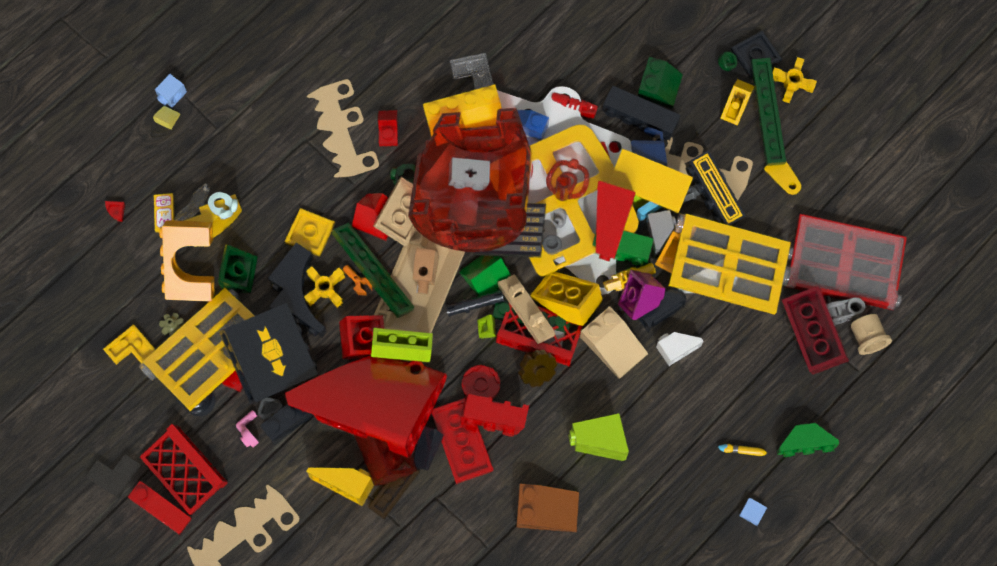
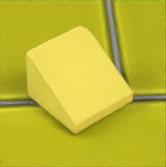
M163 106L153 116V119L156 123L172 129L180 113Z

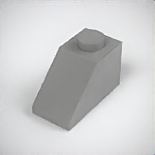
M670 210L647 215L646 223L650 238L654 239L652 244L654 256L660 253L672 234L674 227H676L675 217L671 216Z

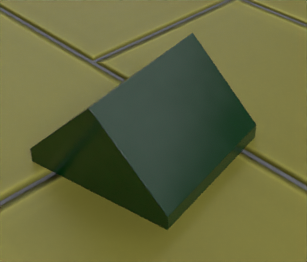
M225 245L218 283L222 290L226 288L229 291L251 293L258 257L230 245Z

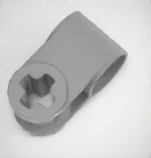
M852 298L829 303L828 307L835 325L859 318L865 309V303L860 298ZM850 306H857L859 308V311H852Z

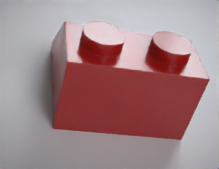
M383 315L346 316L339 321L343 359H362L371 356L374 328L385 329Z

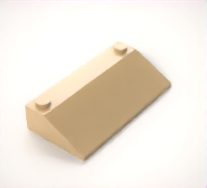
M417 226L408 244L403 246L391 274L392 279L414 305V310L397 318L393 312L388 311L390 308L381 298L374 315H383L385 329L432 333L469 244L459 232ZM416 248L436 250L439 255L435 285H429L427 295L416 293L418 283H415L413 280ZM424 272L422 276H426L428 272Z

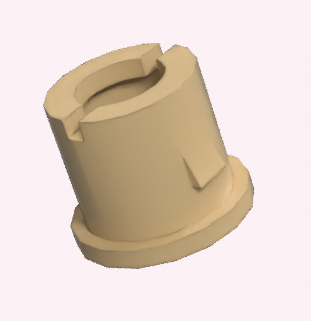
M877 314L863 316L851 324L852 331L859 345L857 350L861 355L877 352L892 342L891 337L886 335Z

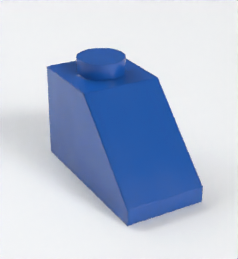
M515 110L507 127L541 141L549 126V117L532 110Z

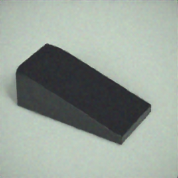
M424 427L417 443L413 461L415 468L429 470L444 436L438 430Z

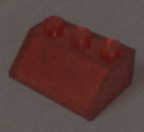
M354 435L375 486L394 482L417 471L412 456L407 458L389 450L388 444L385 441L374 437L362 438ZM403 461L407 462L411 467L408 468L404 465L401 470H397Z

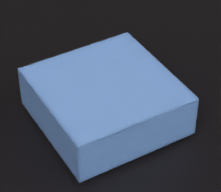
M749 498L739 516L757 526L767 507Z

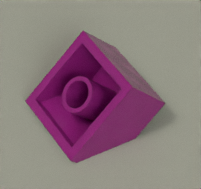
M630 270L618 305L631 319L636 320L659 306L664 298L666 288L651 274Z

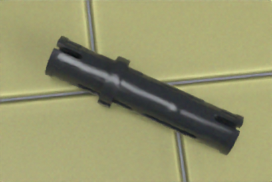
M502 290L471 299L464 298L460 302L446 305L448 316L451 317L464 312L467 314L471 310L505 302Z

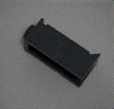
M673 287L665 293L657 308L638 318L648 333L651 326H656L682 307H685L687 298L684 292Z

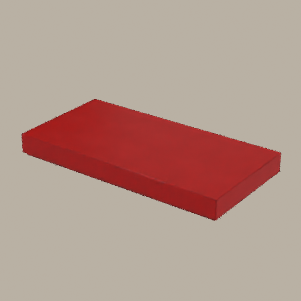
M465 398L434 408L431 412L437 430L444 435L441 442L456 484L493 471L478 425L475 427L464 424L465 421L460 420Z

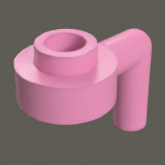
M253 410L236 423V428L242 434L240 439L246 447L250 445L255 447L259 443L246 427L248 423L257 417Z

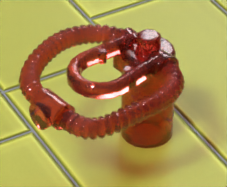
M577 159L570 161L559 160L549 170L546 177V185L559 201L576 199L583 196L588 190L590 175L588 169L579 164ZM561 165L583 172L584 184L578 193L572 194L577 184V176L568 171L563 172L557 178L556 187H553L551 179Z

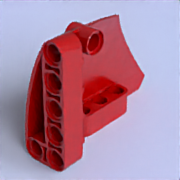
M368 356L320 375L286 392L285 395L289 406L313 414L321 423L362 438L371 436L385 441L390 451L409 458L445 385L447 374L426 367L420 361L407 362L400 359ZM415 371H420L418 374H413Z

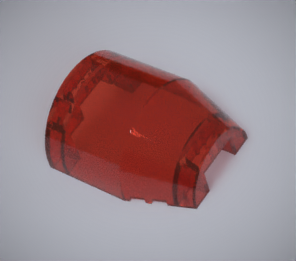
M517 108L498 109L495 126L465 128L461 112L442 113L433 129L431 139L425 142L426 147L424 151L417 156L408 213L409 219L421 235L433 243L448 249L464 252H483L506 246L522 233L526 225L532 169V151ZM462 158L490 161L489 184L486 189L473 190L472 187L457 189L454 186L448 185L449 163L451 159Z

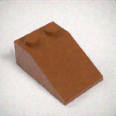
M520 484L517 528L577 532L579 492L541 485Z

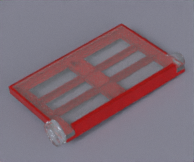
M800 214L790 267L786 266L782 285L802 291L819 286L825 296L843 300L860 298L866 305L894 310L895 306L899 307L901 303V295H897L907 237Z

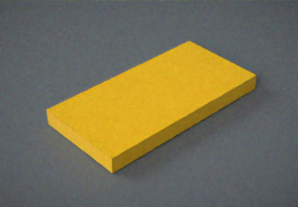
M622 149L608 183L634 191L637 197L679 213L693 177Z

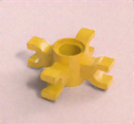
M797 57L794 68L789 70L788 73L774 67V81L783 82L786 89L783 98L784 102L790 103L794 91H797L799 88L813 93L816 86V80L803 78L801 68L804 59ZM790 78L796 79L797 82H792Z
M310 267L306 272L308 277L315 283L316 288L304 296L306 303L311 307L320 297L329 298L338 308L343 302L341 301L342 298L334 291V285L345 278L344 272L338 268L329 277L320 276L313 267ZM323 284L329 285L327 290L320 289Z

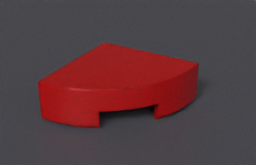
M105 201V207L109 215L113 219L123 222L125 203Z

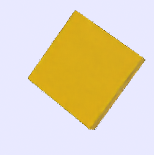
M300 208L285 239V243L291 246L298 243L312 254L320 257L335 226V221Z

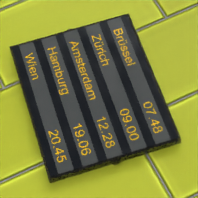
M479 201L476 226L474 227L475 236L472 254L541 258L543 235L545 232L546 204Z

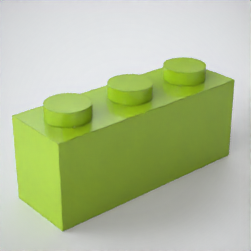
M374 328L371 357L430 362L433 333Z

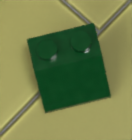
M649 57L638 97L652 103L673 108L683 74L668 62Z

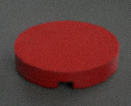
M476 365L465 372L462 379V390L465 396L471 394L494 399L500 390V379L493 368Z

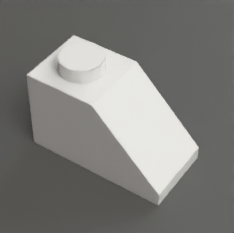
M676 332L670 335L666 333L658 339L659 342L656 348L670 366L700 348L703 340L699 337Z

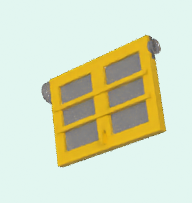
M680 213L675 226V232L680 233V238L668 286L775 315L787 259H791L793 254V248L790 247L791 242Z
M224 288L139 366L141 371L151 381L157 377L189 411L195 408L235 371L219 331L254 317V315L237 300L239 296L232 289L228 291Z

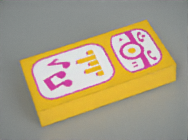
M173 193L154 195L156 232H160V227L163 226L166 220H175Z

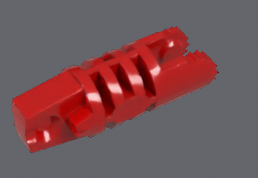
M555 92L551 95L553 101L564 105V107L569 104L568 108L571 109L572 105H574V110H576L577 106L580 105L579 111L582 117L594 118L598 106L585 100L579 102V99L570 98L568 95Z

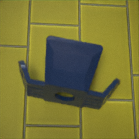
M646 127L644 132L660 141L633 140L631 141L632 153L668 167L663 132Z

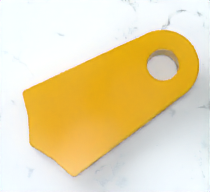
M787 162L784 165H772L764 168L788 194L794 195L801 190V183ZM794 185L796 188L790 189L789 186Z

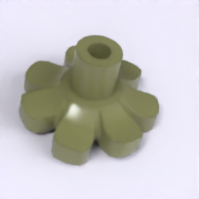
M173 313L172 317L166 314L164 315L165 321H160L159 326L163 328L161 332L164 335L169 333L171 337L181 328L184 320L179 318L177 313Z

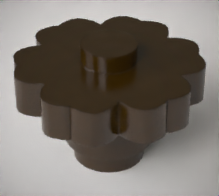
M545 350L528 352L520 363L521 369L518 374L524 384H529L531 387H540L544 381L549 382L556 374L554 370L557 367L556 359Z

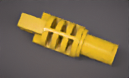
M649 263L639 268L631 267L611 275V279L603 282L604 288L607 291L614 289L620 291L624 289L630 270L653 275L656 273L654 265Z

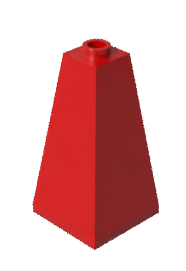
M598 181L596 254L599 255V259L610 262V259L615 260L636 192L602 181Z

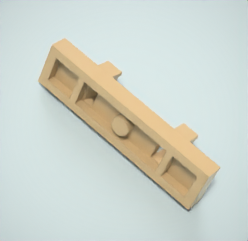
M515 274L498 282L499 289L502 290V293L537 344L555 336V331Z

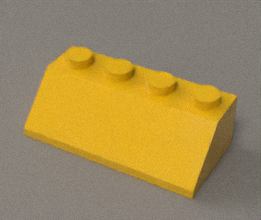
M495 85L423 104L434 145L506 126Z

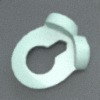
M216 192L210 196L208 206L215 215L220 216L221 219H227L237 210L238 201L237 199H232L226 193ZM217 198L224 199L225 205L229 207V210L215 207L214 201Z

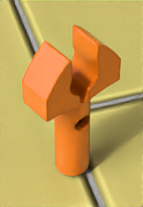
M349 265L343 267V271L355 282L353 289L358 295H367L361 288V284L368 285L372 290L373 287L366 277L360 278Z

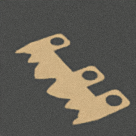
M348 79L320 87L307 95L308 98L319 100L315 110L323 112L318 120L317 129L333 132L323 142V146L330 152L338 154L332 161L341 165V168L334 177L354 176L376 169L379 166L375 152L370 151L356 155L347 128L363 122L361 110L359 107H353L341 111L338 100L354 94L351 82ZM341 84L349 86V92L345 95L340 94L337 90ZM349 112H357L359 119L356 122H350L347 119ZM364 157H373L374 164L371 167L364 166L362 163Z
M671 137L670 141L667 140L668 145L665 147L667 165L671 169L688 175L685 163L695 157L688 156L687 149L690 146L696 147L699 151L697 156H699L703 152V147L699 144L687 142L684 145L681 157L669 154L673 141ZM740 156L734 158L731 171L720 169L724 173L726 182L737 200H739L747 186L753 165L752 160ZM737 162H747L748 169L744 172L739 171L736 168Z
M266 485L267 499L255 498V509L250 507L235 509L236 527L219 521L214 530V541L204 538L202 550H194L192 547H187L194 566H221L218 560L245 539L255 552H261L272 543V538L263 528V525L271 518H274L282 530L287 531L299 522V516L279 492ZM285 512L291 513L294 518L293 522L289 525H284L281 522V516ZM257 534H263L266 537V543L261 547L256 546L253 542Z

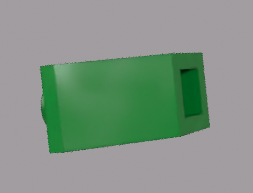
M816 423L796 425L777 450V455L783 454V457H791L799 452H803V455L815 453L816 450L832 452L839 445V440Z

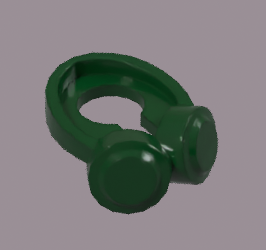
M403 164L398 168L392 167L390 177L394 185H396L399 180L398 176L403 175L406 169H411L414 172V177L407 181L415 184L420 177L419 169L413 164Z

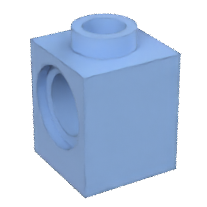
M171 74L155 89L158 95L157 99L163 105L168 104L171 108L187 93L184 84Z

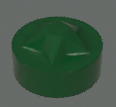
M729 51L721 54L718 58L719 66L725 71L734 69L737 66L735 54Z

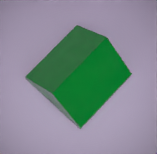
M482 255L459 271L477 296L498 291V282L511 276L503 260L498 255Z

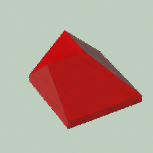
M383 193L367 194L357 203L352 228L387 241L388 235L373 225L388 197Z

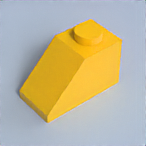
M737 79L721 119L735 125L739 124L754 89L753 85Z

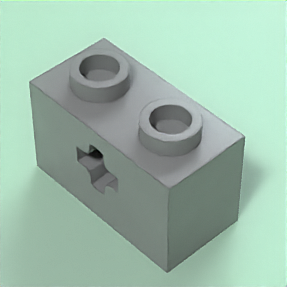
M462 158L451 159L449 163L448 185L454 186L457 189L472 187L473 190H483L488 186L490 161Z

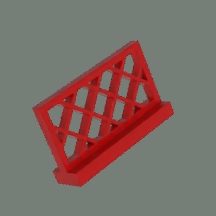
M509 303L510 310L505 313L497 334L496 343L526 353L534 352L535 350H545L555 357L557 363L570 367L583 326L579 325L577 331L571 334L566 326H563L566 336L557 339L555 335L553 336L555 341L549 344L544 341L537 344L533 337L525 336L523 331L527 328L526 326L520 327L516 320L519 316H514L511 310L512 306ZM538 307L540 311L549 314L547 316V319L552 316L558 317V315L553 313L552 311L542 307ZM514 320L518 329L512 332L505 330L506 324ZM569 339L572 344L571 350L562 348L559 342Z
M171 424L167 428L168 431L145 451L140 458L188 514L192 515L220 488L225 487L228 482L178 425ZM168 437L173 440V450H163L164 441ZM152 452H159L158 463H151L147 457ZM163 452H173L172 464H162ZM177 453H184L186 455L185 464H176ZM162 466H172L171 478H164L162 476ZM176 467H185L184 478H175ZM189 467H196L199 470L198 479L188 478ZM175 481H184L183 492H176L174 490ZM188 481H198L197 493H187ZM202 481H208L213 486L208 493H201ZM187 495H197L196 504L192 508L187 505Z

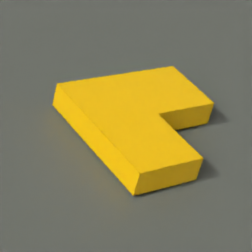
M133 324L103 348V350L115 364H118L132 352L144 366L142 362L155 351V348Z

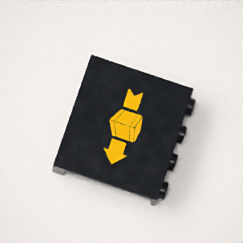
M287 303L219 331L250 404L318 375L317 365L309 355V346L303 341L301 328L296 324L293 318L294 312Z

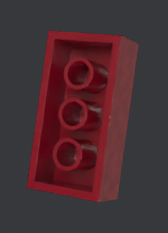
M819 286L782 300L811 374L814 375L850 361L823 291Z

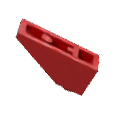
M139 481L128 496L131 501L179 535L192 519L141 481Z

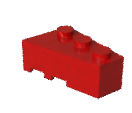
M468 394L464 400L460 420L465 421L464 424L475 427L480 425L484 426V430L492 432L499 430L502 431L503 435L513 437L524 429L529 405L523 404V407L520 408L511 406L509 401H505L503 404L493 401V398Z

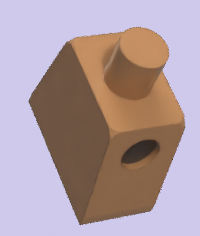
M416 248L413 280L415 283H418L416 291L418 294L427 295L429 285H435L439 255L436 250ZM428 272L426 276H422V274Z

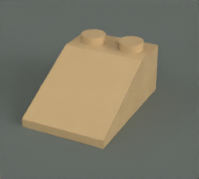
M610 306L581 331L580 338L619 379L648 355L626 323Z

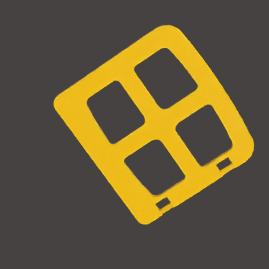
M585 125L572 126L490 164L489 178L501 203L524 204L512 173L524 165L540 160L555 193L534 204H545V214L558 208H563L580 239L578 244L555 255L547 254L544 251L542 239L541 256L529 257L536 273L540 276H547L560 268L596 253V247L592 246L595 234L592 232L581 211L578 200L597 191L598 181L608 183L615 167L593 131ZM579 142L591 157L599 174L576 185H569L553 156V152ZM632 205L624 231L635 234L638 228V218ZM563 256L565 261L555 265L553 260Z

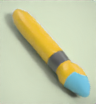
M731 444L718 446L725 453L733 452L755 456L767 454V451L755 447L732 446Z

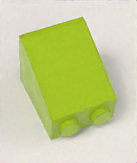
M619 414L572 423V429L569 430L568 437L570 446H574L575 451L620 461L626 460L629 451Z

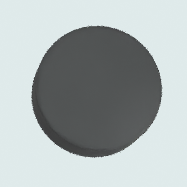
M556 235L546 236L543 240L544 251L550 255L560 252L562 248L561 239Z

